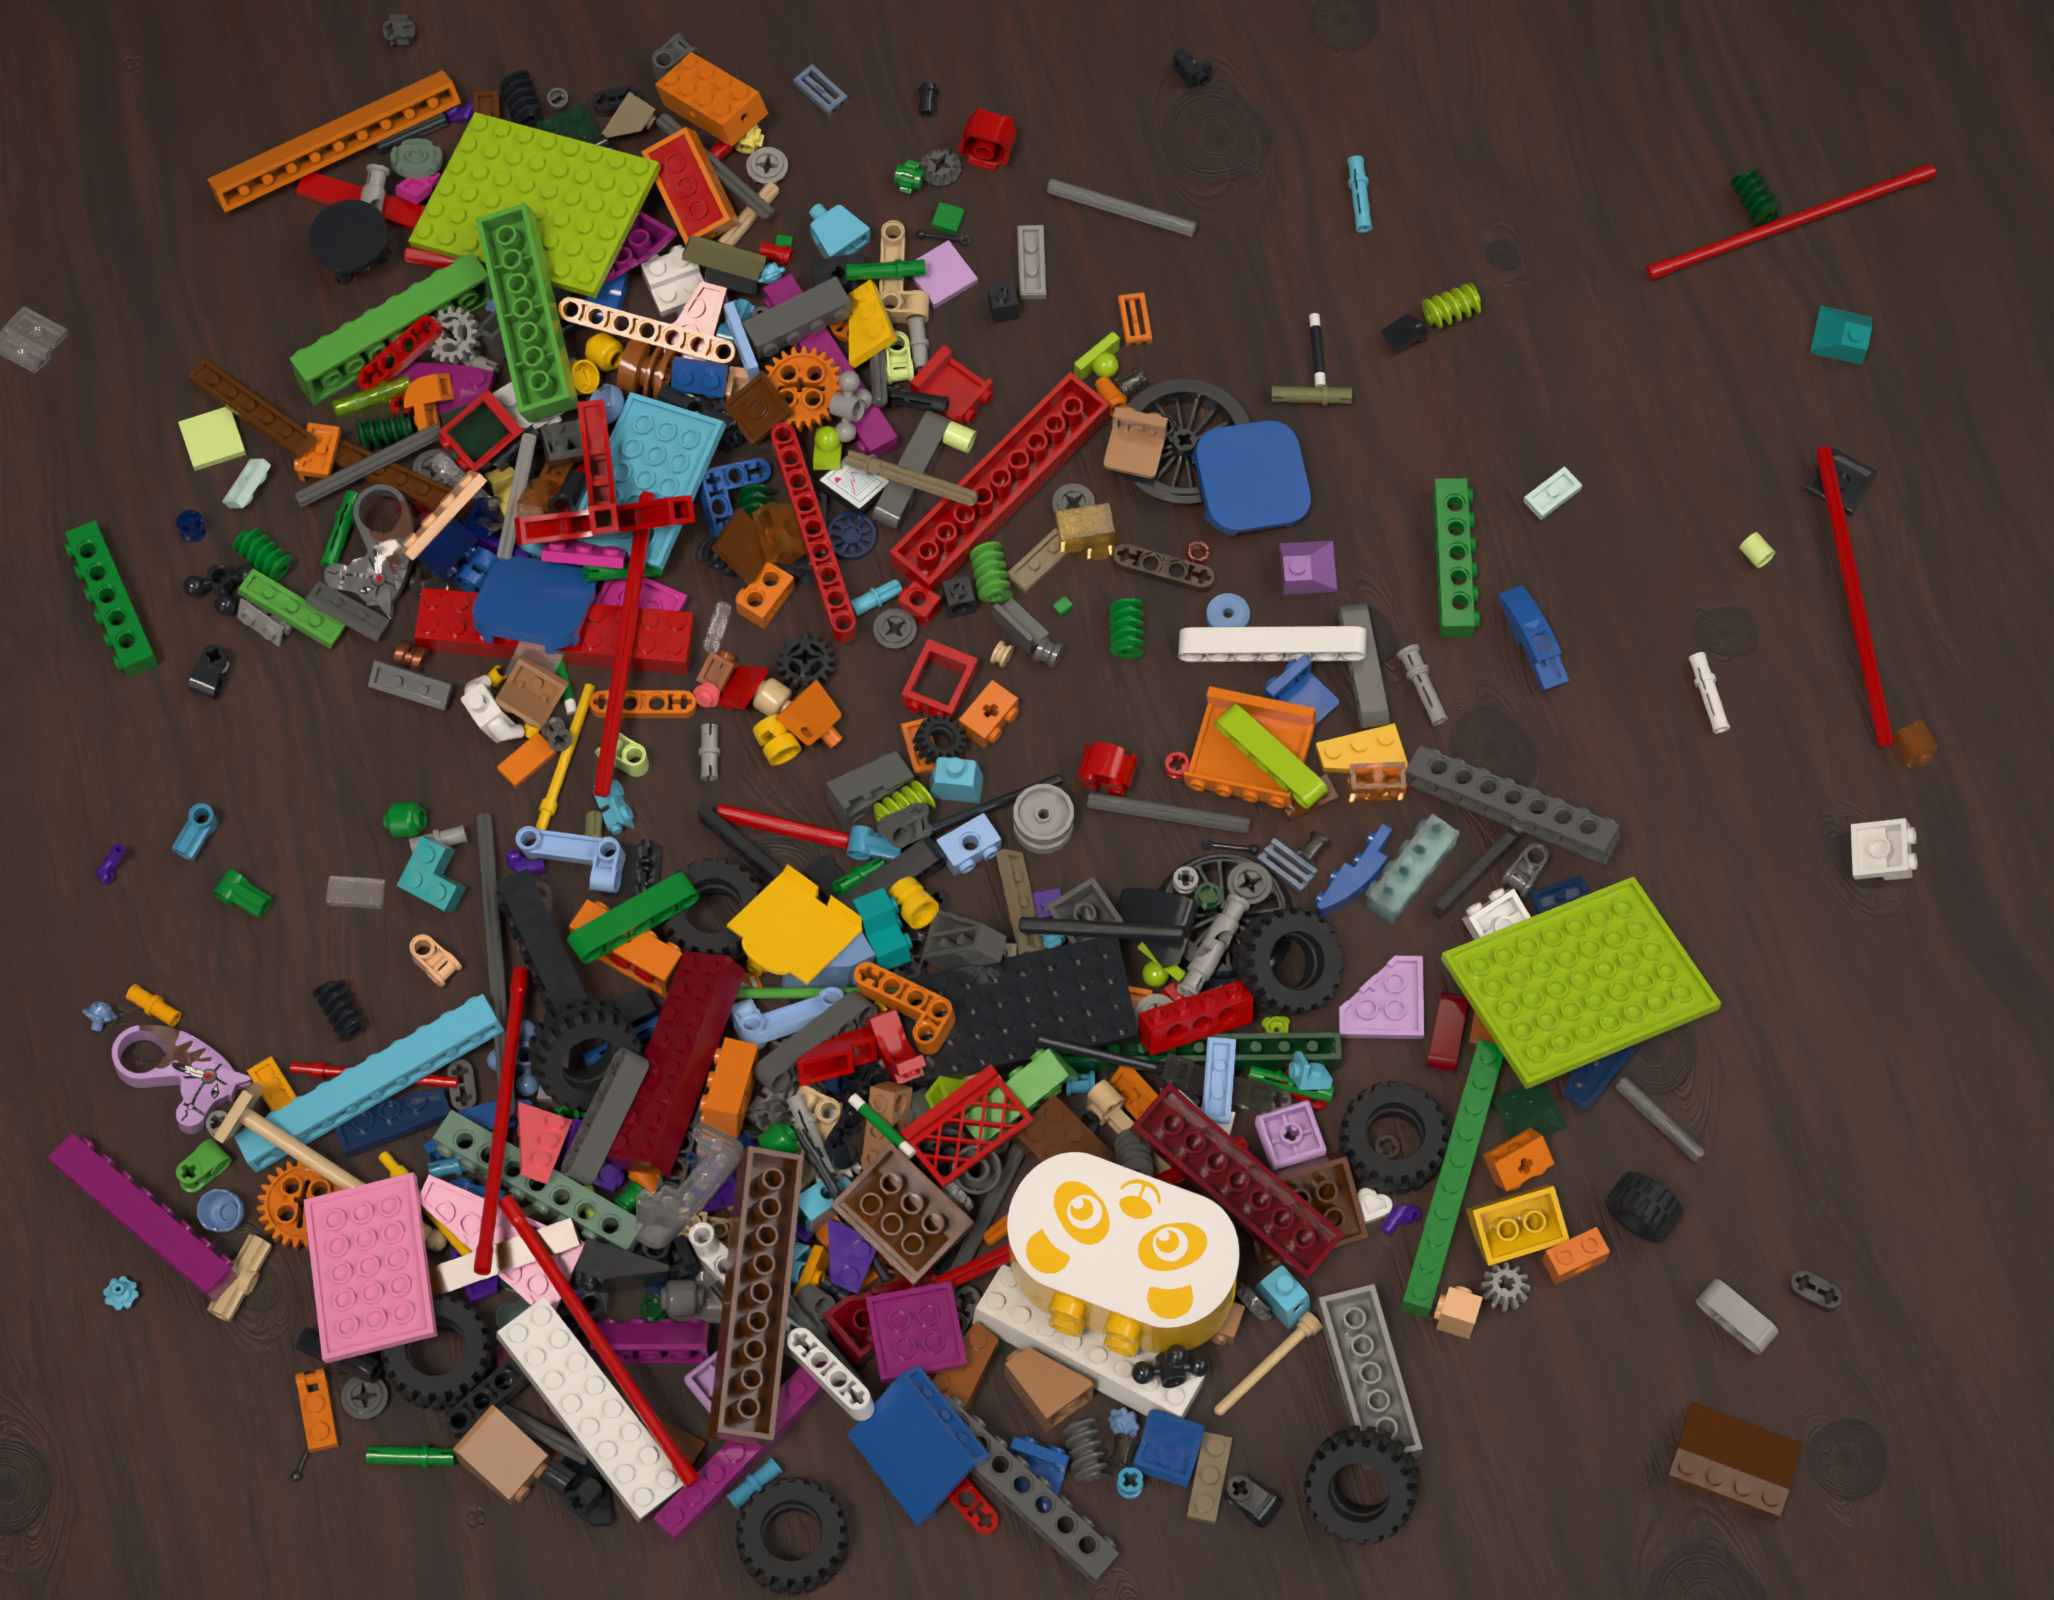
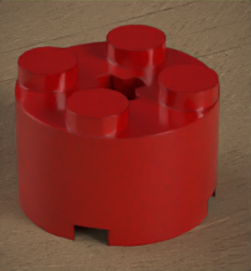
M984 109L974 110V113L968 117L958 146L959 153L962 156L964 153L969 158L968 162L978 168L993 170L997 168V165L1003 164L1005 166L1009 161L1017 136L1013 125L1014 120L1010 116H1001L987 112Z
M1087 742L1084 746L1076 776L1082 781L1081 786L1087 790L1097 791L1098 787L1108 789L1110 795L1124 797L1125 792L1130 790L1138 756L1132 753L1131 757L1124 754V748L1113 744L1095 742L1094 747H1090V743Z

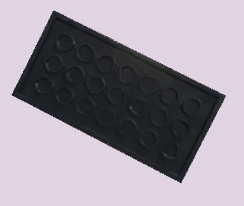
M1104 936L1002 958L999 963L982 966L969 965L907 979L948 999L956 1019L941 1048L932 1055H925L918 1050L913 1038V1029L917 1021L904 1015L908 1041L917 1054L923 1055L926 1066L922 1067L924 1075L915 1078L917 1087L933 1084L939 1076L957 1079L975 1075L990 1064L995 1070L1031 1063L1032 1060L1030 1058L1033 1054L1042 1048L1048 1049L1047 1047L1035 1045L1037 1034L1094 1048L1140 1039L1117 936ZM915 1000L911 1005L918 1006L923 1000ZM940 1011L935 1015V1017H943L947 1014V1012ZM925 1035L921 1040L928 1041L933 1035ZM1055 1050V1051H1056L1058 1054H1060L1061 1056L1071 1054V1053H1067V1052Z

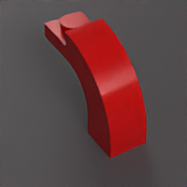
M890 1008L865 1018L867 1026L875 1036L876 1050L886 1070L890 1073V1077L897 1085L924 1075L922 1067L926 1066L923 1055L917 1054L912 1049L896 1009Z

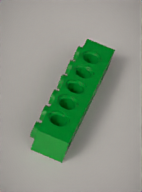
M1467 478L1435 479L1433 487L1440 637H1473L1474 628L1479 627V611H1474V602H1478V587L1473 586V578L1477 576V564L1472 562L1471 553H1475L1476 545L1475 537H1470V529H1474V513H1469V504L1473 503V490L1468 488ZM1455 506L1458 507L1460 510L1451 511L1448 507ZM1456 530L1460 532L1461 535L1454 536L1450 533V531ZM1459 555L1462 559L1454 560L1450 556ZM1459 579L1464 584L1456 585L1452 580ZM1461 604L1465 609L1458 610L1453 605Z
M94 520L65 532L69 542L65 543L64 546L70 559L75 557L78 565L73 567L79 581L85 579L88 585L83 590L89 604L95 602L97 610H94L93 613L98 625L104 624L107 629L103 636L108 648L114 647L117 654L112 657L118 671L124 669L127 678L157 667V661L96 521ZM88 553H95L90 558H84ZM98 575H105L101 580H94ZM109 597H114L113 601L109 603H103L105 599ZM117 620H124L120 625H113ZM134 642L131 647L123 648L126 643Z

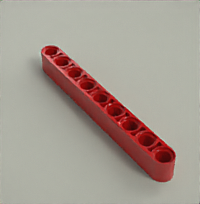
M785 422L778 423L771 430L772 449L834 640L839 643H849L856 635L855 616L793 426ZM780 437L789 438L787 441L778 440ZM788 460L796 461V463L792 465L786 464L785 462ZM796 483H802L804 485L801 488L793 487V485ZM804 506H808V507H811V508H812V509L809 510V511H801V510H800V508H802V507H804ZM810 530L819 531L815 535L808 534L807 532ZM818 553H824L827 555L824 558L815 557V555ZM829 576L834 578V580L831 582H825L822 580L823 578ZM839 600L842 604L833 606L830 602ZM841 624H847L850 626L846 630L838 628V626Z

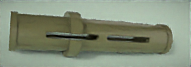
M1272 385L1271 403H1322V406H1327L1328 403L1351 404L1352 387Z

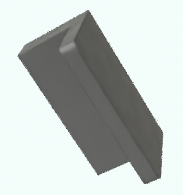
M1012 597L1002 606L997 603L992 606V619L1029 654L1037 649L1043 636L1049 637L1050 633Z

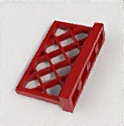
M990 1064L900 1131V1136L916 1150L914 1155L941 1188L944 1189L1031 1124L1034 1118L999 1078L998 1072ZM998 1087L1004 1094L1003 1104L987 1102L988 1093ZM1007 1099L1012 1103V1105L1007 1104ZM971 1106L982 1107L981 1121L964 1119L965 1110ZM986 1108L1001 1109V1123L984 1121ZM1006 1110L1018 1111L1024 1118L1016 1125L1004 1123ZM948 1123L960 1124L958 1138L941 1136L942 1128ZM963 1125L979 1126L978 1140L962 1138ZM983 1127L1000 1129L999 1138L993 1142L982 1141ZM925 1140L937 1141L935 1155L923 1154L917 1146ZM940 1143H957L955 1157L939 1155ZM961 1144L976 1145V1155L971 1159L959 1158ZM929 1160H934V1166L929 1162ZM938 1161L953 1162V1172L943 1179L937 1171Z

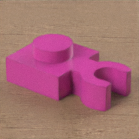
M437 173L434 176L419 179L406 178L396 186V195L417 205L433 193V187L437 186L441 174Z

